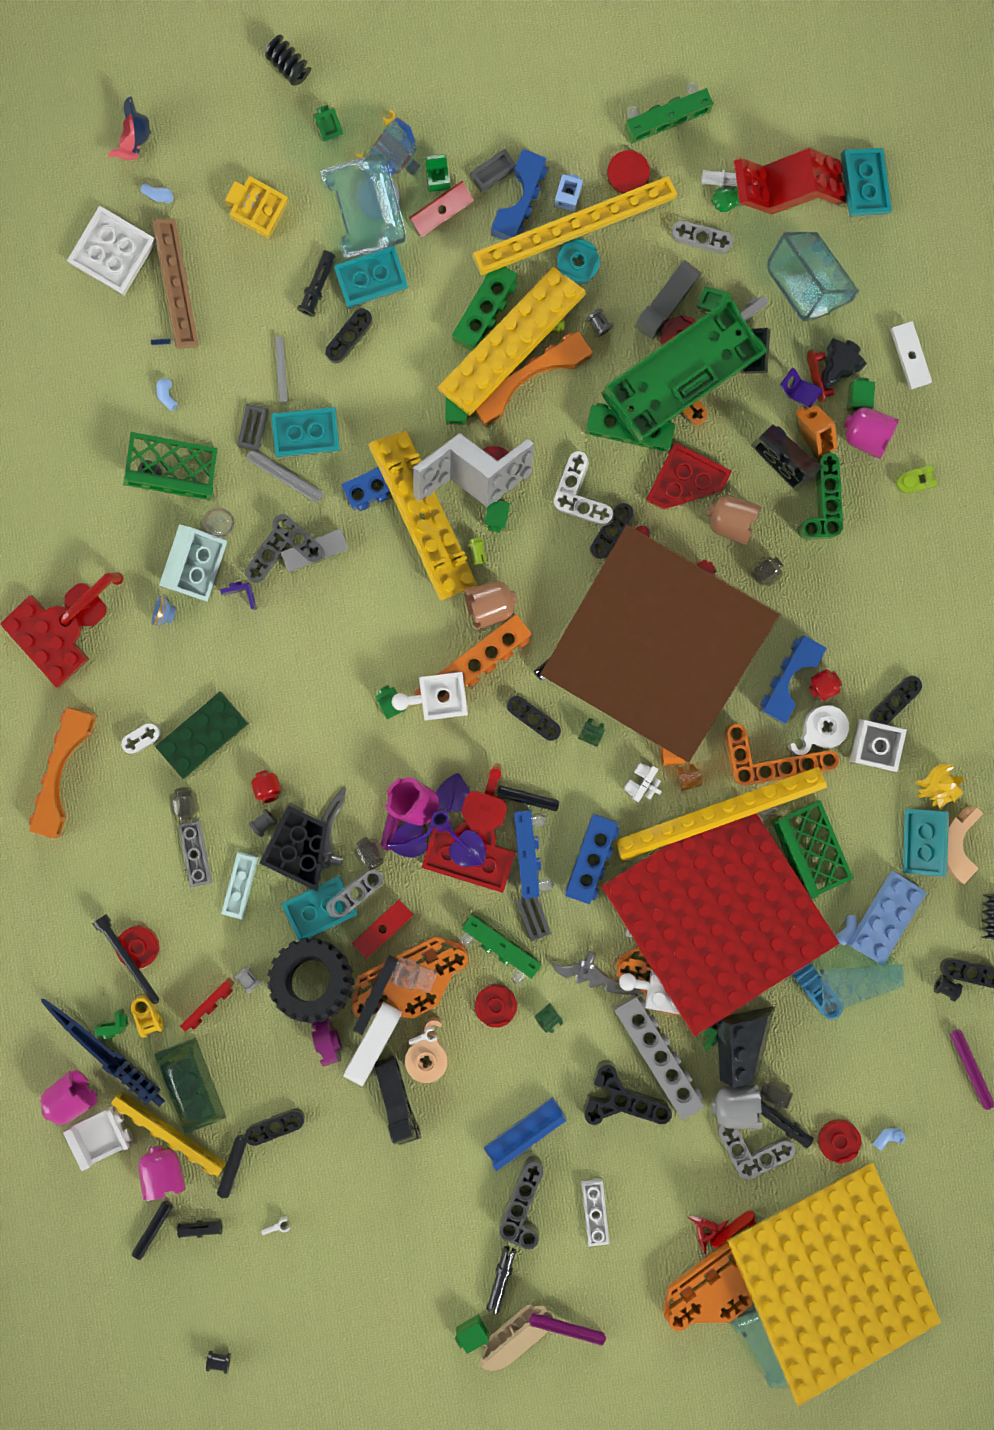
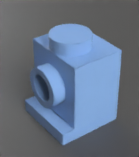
M562 174L554 206L575 212L583 180L573 174ZM566 191H571V192L573 193V195L567 194V193H565V192H566Z

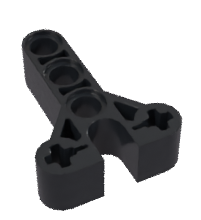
M396 1056L376 1061L374 1067L387 1112L388 1131L392 1143L403 1145L421 1139L420 1128L411 1109Z
M603 1060L598 1063L593 1083L596 1086L609 1090L610 1093L605 1098L587 1095L583 1112L585 1120L589 1124L597 1125L602 1122L603 1118L620 1112L658 1124H667L671 1120L672 1112L667 1102L625 1088L617 1076L615 1065L611 1061ZM609 1068L611 1073H607L604 1077L603 1071ZM618 1095L626 1096L625 1101L622 1103H617L615 1098ZM643 1101L646 1103L645 1108L641 1110L635 1108L638 1102ZM596 1108L597 1113H594L593 1116H590V1112H593ZM659 1108L666 1109V1113L663 1116L656 1115V1111Z

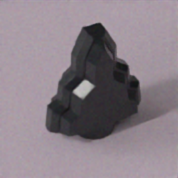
M832 338L827 347L829 353L825 358L826 368L821 374L824 389L836 385L841 378H849L854 372H860L867 364L859 354L861 348L853 341L847 340L843 343Z

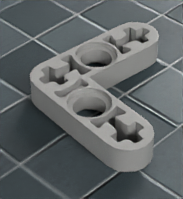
M720 1123L718 1124V1134L739 1175L744 1179H752L790 1160L795 1155V1146L787 1138L778 1139L750 1154L738 1129L732 1128L730 1130L734 1139L730 1140L726 1132L722 1133L725 1131L724 1127ZM735 1144L743 1146L742 1153L738 1155L733 1154L731 1149ZM785 1144L789 1147L788 1153L781 1151L782 1145ZM773 1149H775L776 1152H779L777 1153L779 1158L776 1159V1156L772 1151ZM765 1153H769L772 1156L768 1164H763L760 1161V1157ZM756 1158V1161L760 1166L759 1168H757L756 1165H754L755 1163L753 1159ZM747 1164L748 1166H751L749 1173L743 1170V1165Z

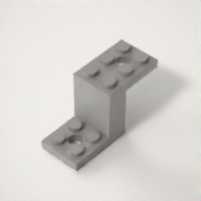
M459 433L413 467V497L421 501L451 479L488 507L493 502H497L508 490L514 489L521 480L530 476L532 473L534 443L527 439L502 459L496 461Z

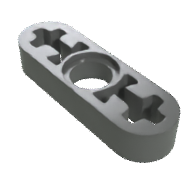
M280 514L273 519V529L309 562L317 564L324 559L325 551L322 546L291 518ZM287 520L286 525L292 531L288 533L284 528L279 530L280 525L278 523ZM298 533L303 534L305 537L304 542L300 545L293 543V537ZM307 545L313 550L319 549V556L317 558L315 556L310 558L311 553L305 548Z
M274 529L246 568V577L254 583H260L266 578L281 556V552L289 544L286 540L284 542L279 541L276 545L280 548L278 551L268 545L270 542L275 544L277 541L275 537L277 532ZM267 549L272 550L274 553L271 561H264L262 558L263 552ZM258 559H259L260 562H262L263 564L268 565V566H267L266 569L262 566V567L260 568V570H259V572L261 573V576H260V577H257V576H256V577H254V579H253V578H252L253 573L251 572V570H252V569H255V570L258 569V567L260 566V564H258V563H256V562H257Z

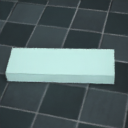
M237 852L221 914L243 919L259 859L258 856Z

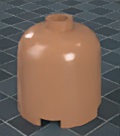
M732 495L722 496L716 505L711 504L707 516L711 517L710 528L714 533L741 545H747L753 531L749 529L752 521H757L762 506Z
M494 581L464 589V592L467 594L464 598L469 616L474 615L476 621L472 623L475 630L505 621L513 615L514 603H517V597L514 590L510 591L504 582Z

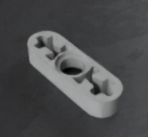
M687 221L675 223L671 232L673 240L677 243L718 254L728 253L733 245V238L729 233ZM680 228H684L685 234L683 237L679 236L678 231ZM695 230L692 236V240H690L689 237L691 231ZM704 232L708 236V241L700 243L696 235ZM713 235H714V236H715L714 243H713V245H709L710 242H711V240H712V237H713ZM721 239H725V243L728 244L724 248L720 247L719 242Z

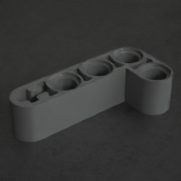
M684 260L651 305L647 306L640 315L635 328L653 340L696 283L702 272Z
M530 1156L524 1161L499 1224V1232L502 1239L529 1250L535 1248L539 1242L537 1227L525 1221L543 1176V1164L537 1156ZM537 1166V1169L533 1170L532 1178L529 1177L530 1168ZM528 1185L531 1189L528 1192H523L520 1190V1187ZM514 1205H520L523 1207V1209L519 1212H515L512 1210V1207ZM506 1225H512L514 1226V1230L506 1231L504 1230V1227ZM526 1233L534 1234V1237L529 1240L523 1236Z

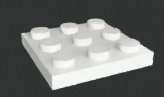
M99 206L67 262L125 296L154 247L156 239Z

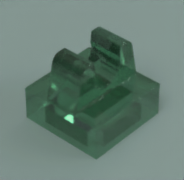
M589 718L581 729L578 739L597 747L605 732L604 724L600 723L599 727L592 725L593 719Z
M551 1003L547 1004L534 1016L546 1033H553V1027L557 1023L563 1024L561 1016Z

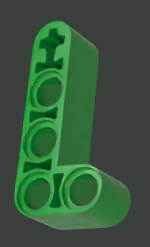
M826 453L817 460L823 466L816 473L819 518H811L800 524L798 533L804 540L831 539L841 534L843 530L840 461L834 453ZM826 460L828 463H831L832 465L829 468L828 465H824V462ZM826 480L832 482L833 490L825 488L824 483ZM826 502L833 503V512L826 509ZM828 523L834 524L836 528L834 534L827 530ZM807 524L814 527L813 535L806 532L805 526Z

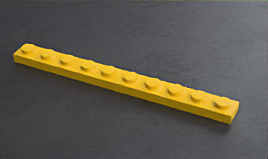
M667 176L473 253V258L482 276L674 200L678 194L670 177Z
M819 767L617 839L615 840L622 861L822 790L827 788V784Z

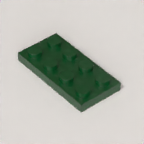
M220 691L155 747L180 777L185 779L249 723L224 693Z

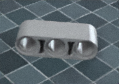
M377 870L363 872L329 900L326 906L328 914L332 917L347 915L382 885V874ZM369 874L375 879L373 886L367 882ZM352 888H356L359 892L357 899H353L351 896ZM337 901L342 904V911L340 913H337L334 909V904Z

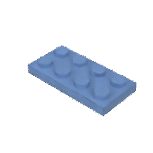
M891 871L849 940L848 945L884 965L927 892Z

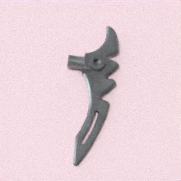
M342 787L321 819L326 823L337 801H340L328 822L321 870L331 867V864L341 866L343 862V857L333 855L331 829L337 813L343 806L346 787Z
M588 951L585 960L581 959L573 966L565 967L555 962L552 964L554 970L565 978H570L576 974L575 982L577 984L590 980L588 985L590 988L605 984L606 992L643 994L640 989L626 991L615 988V986H620L619 981L606 976L593 964L596 953Z

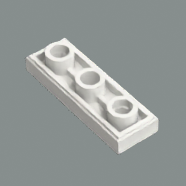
M913 321L891 328L892 337L909 389L913 390L931 384L932 379ZM908 354H911L913 356V359H910L908 357Z
M603 1179L581 1180L588 1247L608 1245L610 1243ZM594 1211H598V1212H599L598 1215H593L592 1213H593Z

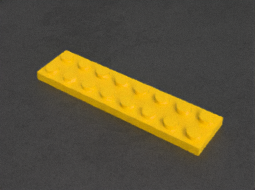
M552 267L438 386L439 392L468 415H471L586 295L585 289L566 275L564 276L555 267Z

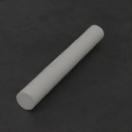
M276 337L279 402L286 403L288 402L284 338Z

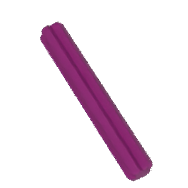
M960 1029L950 1032V1036L982 1107L985 1110L993 1108V1098L963 1032Z
M532 1313L529 1318L531 1327L600 1346L604 1345L606 1341L604 1332Z

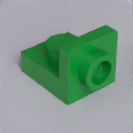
M324 105L316 109L317 113L313 114L323 141L343 134L334 107L329 108L328 105Z
M705 286L697 307L699 310L711 312L731 298V296L726 291Z
M387 685L377 691L378 695L375 696V699L378 701L387 720L406 710H397L392 705L393 697L398 694L395 687L390 688Z

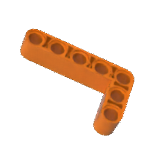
M730 724L724 731L732 778L740 785H752L789 778L819 767L821 772L835 769L839 764L838 755L834 751L829 750L752 763L745 727L740 724ZM735 727L740 730L738 739H733L730 735L731 730ZM739 748L744 751V757L741 760H737L734 756L735 751ZM826 754H829L832 758V762L828 766L823 763V758ZM808 758L811 766L805 770L802 767V761ZM784 762H788L790 770L784 774L781 772V765ZM762 766H767L769 774L763 778L760 776L759 770ZM745 769L748 773V778L745 781H740L738 774L741 770Z

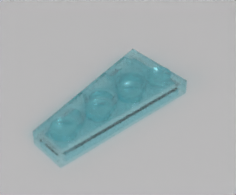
M902 965L820 969L824 1013H831L905 986Z

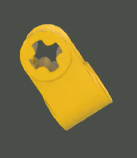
M146 994L139 995L131 1004V1012L139 1035L145 1038L149 1033L164 1031L163 1020L156 1004H152ZM139 1001H143L146 1003V1010H143L139 1007Z

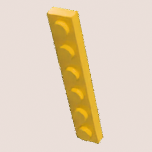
M120 1091L111 1102L117 1112L127 1114L136 1125L144 1126L150 1130V1134L155 1138H162L171 1149L179 1150L185 1154L187 1160L201 1165L206 1173L218 1176L226 1163L123 1092Z

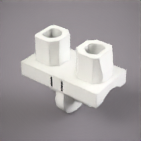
M639 763L634 773L643 777L642 781L638 785L629 780L624 790L637 802L640 801L647 788L649 790L645 797L651 799L654 792L660 795L662 791L657 789L661 781L655 778L652 785H650L658 769L652 765L648 766Z

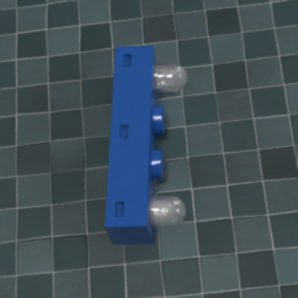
M531 810L514 812L522 898L540 897L539 892L552 890L554 884L548 878L538 879L537 871L541 870L540 857L536 858L535 849H539L538 836H534L533 828L545 826L547 818L543 814L532 815Z

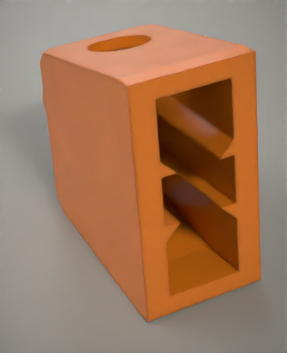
M814 405L809 409L806 406H802L796 411L800 433L819 459L824 454L838 448L835 423L818 405Z

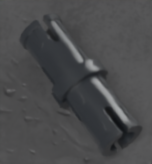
M197 1220V1223H179L177 1226L179 1238L190 1236L203 1238V1235H221L223 1231L221 1220L209 1222Z

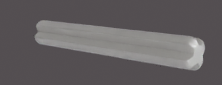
M256 450L249 452L247 456L249 462L312 501L318 503L322 499L323 492Z

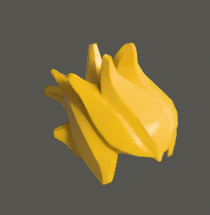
M938 764L924 780L916 781L915 785L926 788L919 789L918 792L921 794L918 796L919 798L931 797V800L934 799L932 807L938 804L939 811H941L946 803L951 801L955 803L956 799L961 797L963 790L959 785L964 780V777L951 776L950 771L954 768L953 765Z

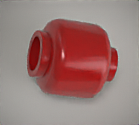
M825 669L811 677L812 685L809 686V689L814 698L819 696L821 700L826 701L839 694L841 691L840 687L843 684L835 670L831 672L829 669Z
M268 770L257 772L255 774L256 777L251 781L255 799L262 801V803H270L279 798L278 795L282 792L277 775L275 773H268Z

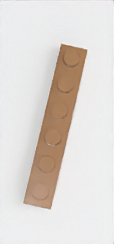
M154 219L152 223L175 348H197L199 344L176 219Z

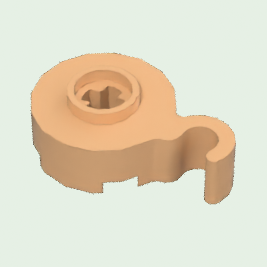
M438 1017L428 1019L424 1027V1033L428 1027L433 1025L441 1027L442 1019ZM429 1031L427 1033L429 1037H434L437 1035L435 1032ZM438 1036L433 1042L422 1040L409 1046L406 1052L405 1067L407 1073L420 1083H431L438 1080L447 1068L448 1054L445 1047L438 1040ZM425 1055L430 1056L429 1060L432 1062L424 1064L421 1058H424Z

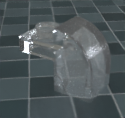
M399 958L390 980L393 984L412 991L413 988H417L430 993L438 973L436 970L416 964L413 960Z

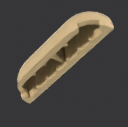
M531 1304L520 1310L489 1337V1342L484 1344L485 1348L482 1358H479L481 1367L488 1371H497L510 1365L548 1332L530 1326L529 1318L531 1314L536 1313L552 1318L550 1312L542 1305L532 1306Z

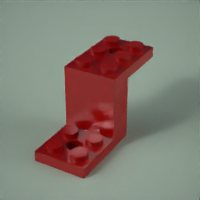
M810 147L764 166L744 158L734 160L741 205L773 215L816 198L837 205L846 202V189L842 180V163L840 160Z

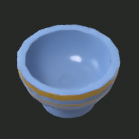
M161 595L157 599L152 616V625L155 626L163 625L166 622L172 623L176 607L171 606L169 600Z

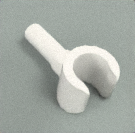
M428 1027L424 1034L410 1039L409 1044L412 1045L422 1040L435 1041L438 1035L434 1037L427 1035L429 1031H433L435 1028Z
M283 1216L278 1220L277 1224L261 1230L262 1235L277 1230L281 1232L289 1231L290 1225L286 1227L280 1225L282 1222L287 1221L288 1218Z

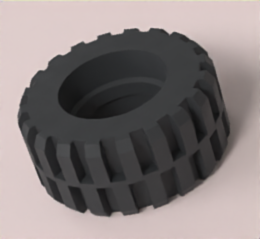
M301 938L299 942L292 941L288 943L289 947L286 949L282 948L279 951V957L273 958L271 962L274 964L272 970H268L267 976L270 977V981L267 982V987L271 990V1000L276 1003L279 1011L300 1022L327 1021V1018L336 1016L338 1014L337 1011L346 1006L347 1003L345 1001L352 994L350 989L354 979L351 976L353 971L348 964V959L334 945L319 938ZM309 960L323 963L330 973V983L326 992L314 1001H305L298 998L292 989L294 972L301 964Z

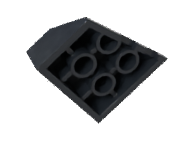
M774 424L751 445L794 491H797L809 482L823 467L792 441L781 427H776Z
M289 802L259 864L318 892L328 824L310 812Z
M775 1007L728 1015L717 1022L719 1072L722 1082L732 1088L750 1085L754 1082L760 1072Z

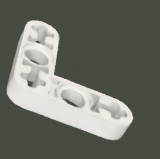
M576 451L568 459L554 498V504L563 513L599 525H609L614 520V512L608 505L578 496L588 469L589 460L585 453ZM579 457H582L581 459L584 463L579 464L577 471L581 473L580 475H578L577 473L570 471V469L575 471L576 464L574 460H578ZM571 476L576 477L577 484L574 487H567V478ZM567 497L568 502L574 504V511H571V505L565 504L564 507H561L559 500H564ZM582 503L590 505V510L586 514H581L578 511V507ZM594 506H597L596 511L600 513L607 510L609 518L605 517L604 520H601L600 515L594 513Z

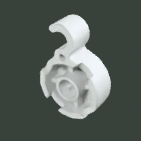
M818 706L813 708L805 717L803 734L801 736L803 747L798 750L795 743H788V748L793 754L804 755L810 751L812 744L821 748H833L840 745L846 739L849 732V722L846 715L834 706ZM824 721L830 723L829 731L822 730Z

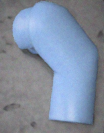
M147 183L141 186V193L154 201L171 203L174 199L172 191L166 187H152Z
M899 1128L884 1129L873 1145L882 1151L889 1141H896L900 1144L905 1141L906 1136Z

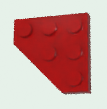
M675 442L645 501L663 510H667L721 492L732 471Z

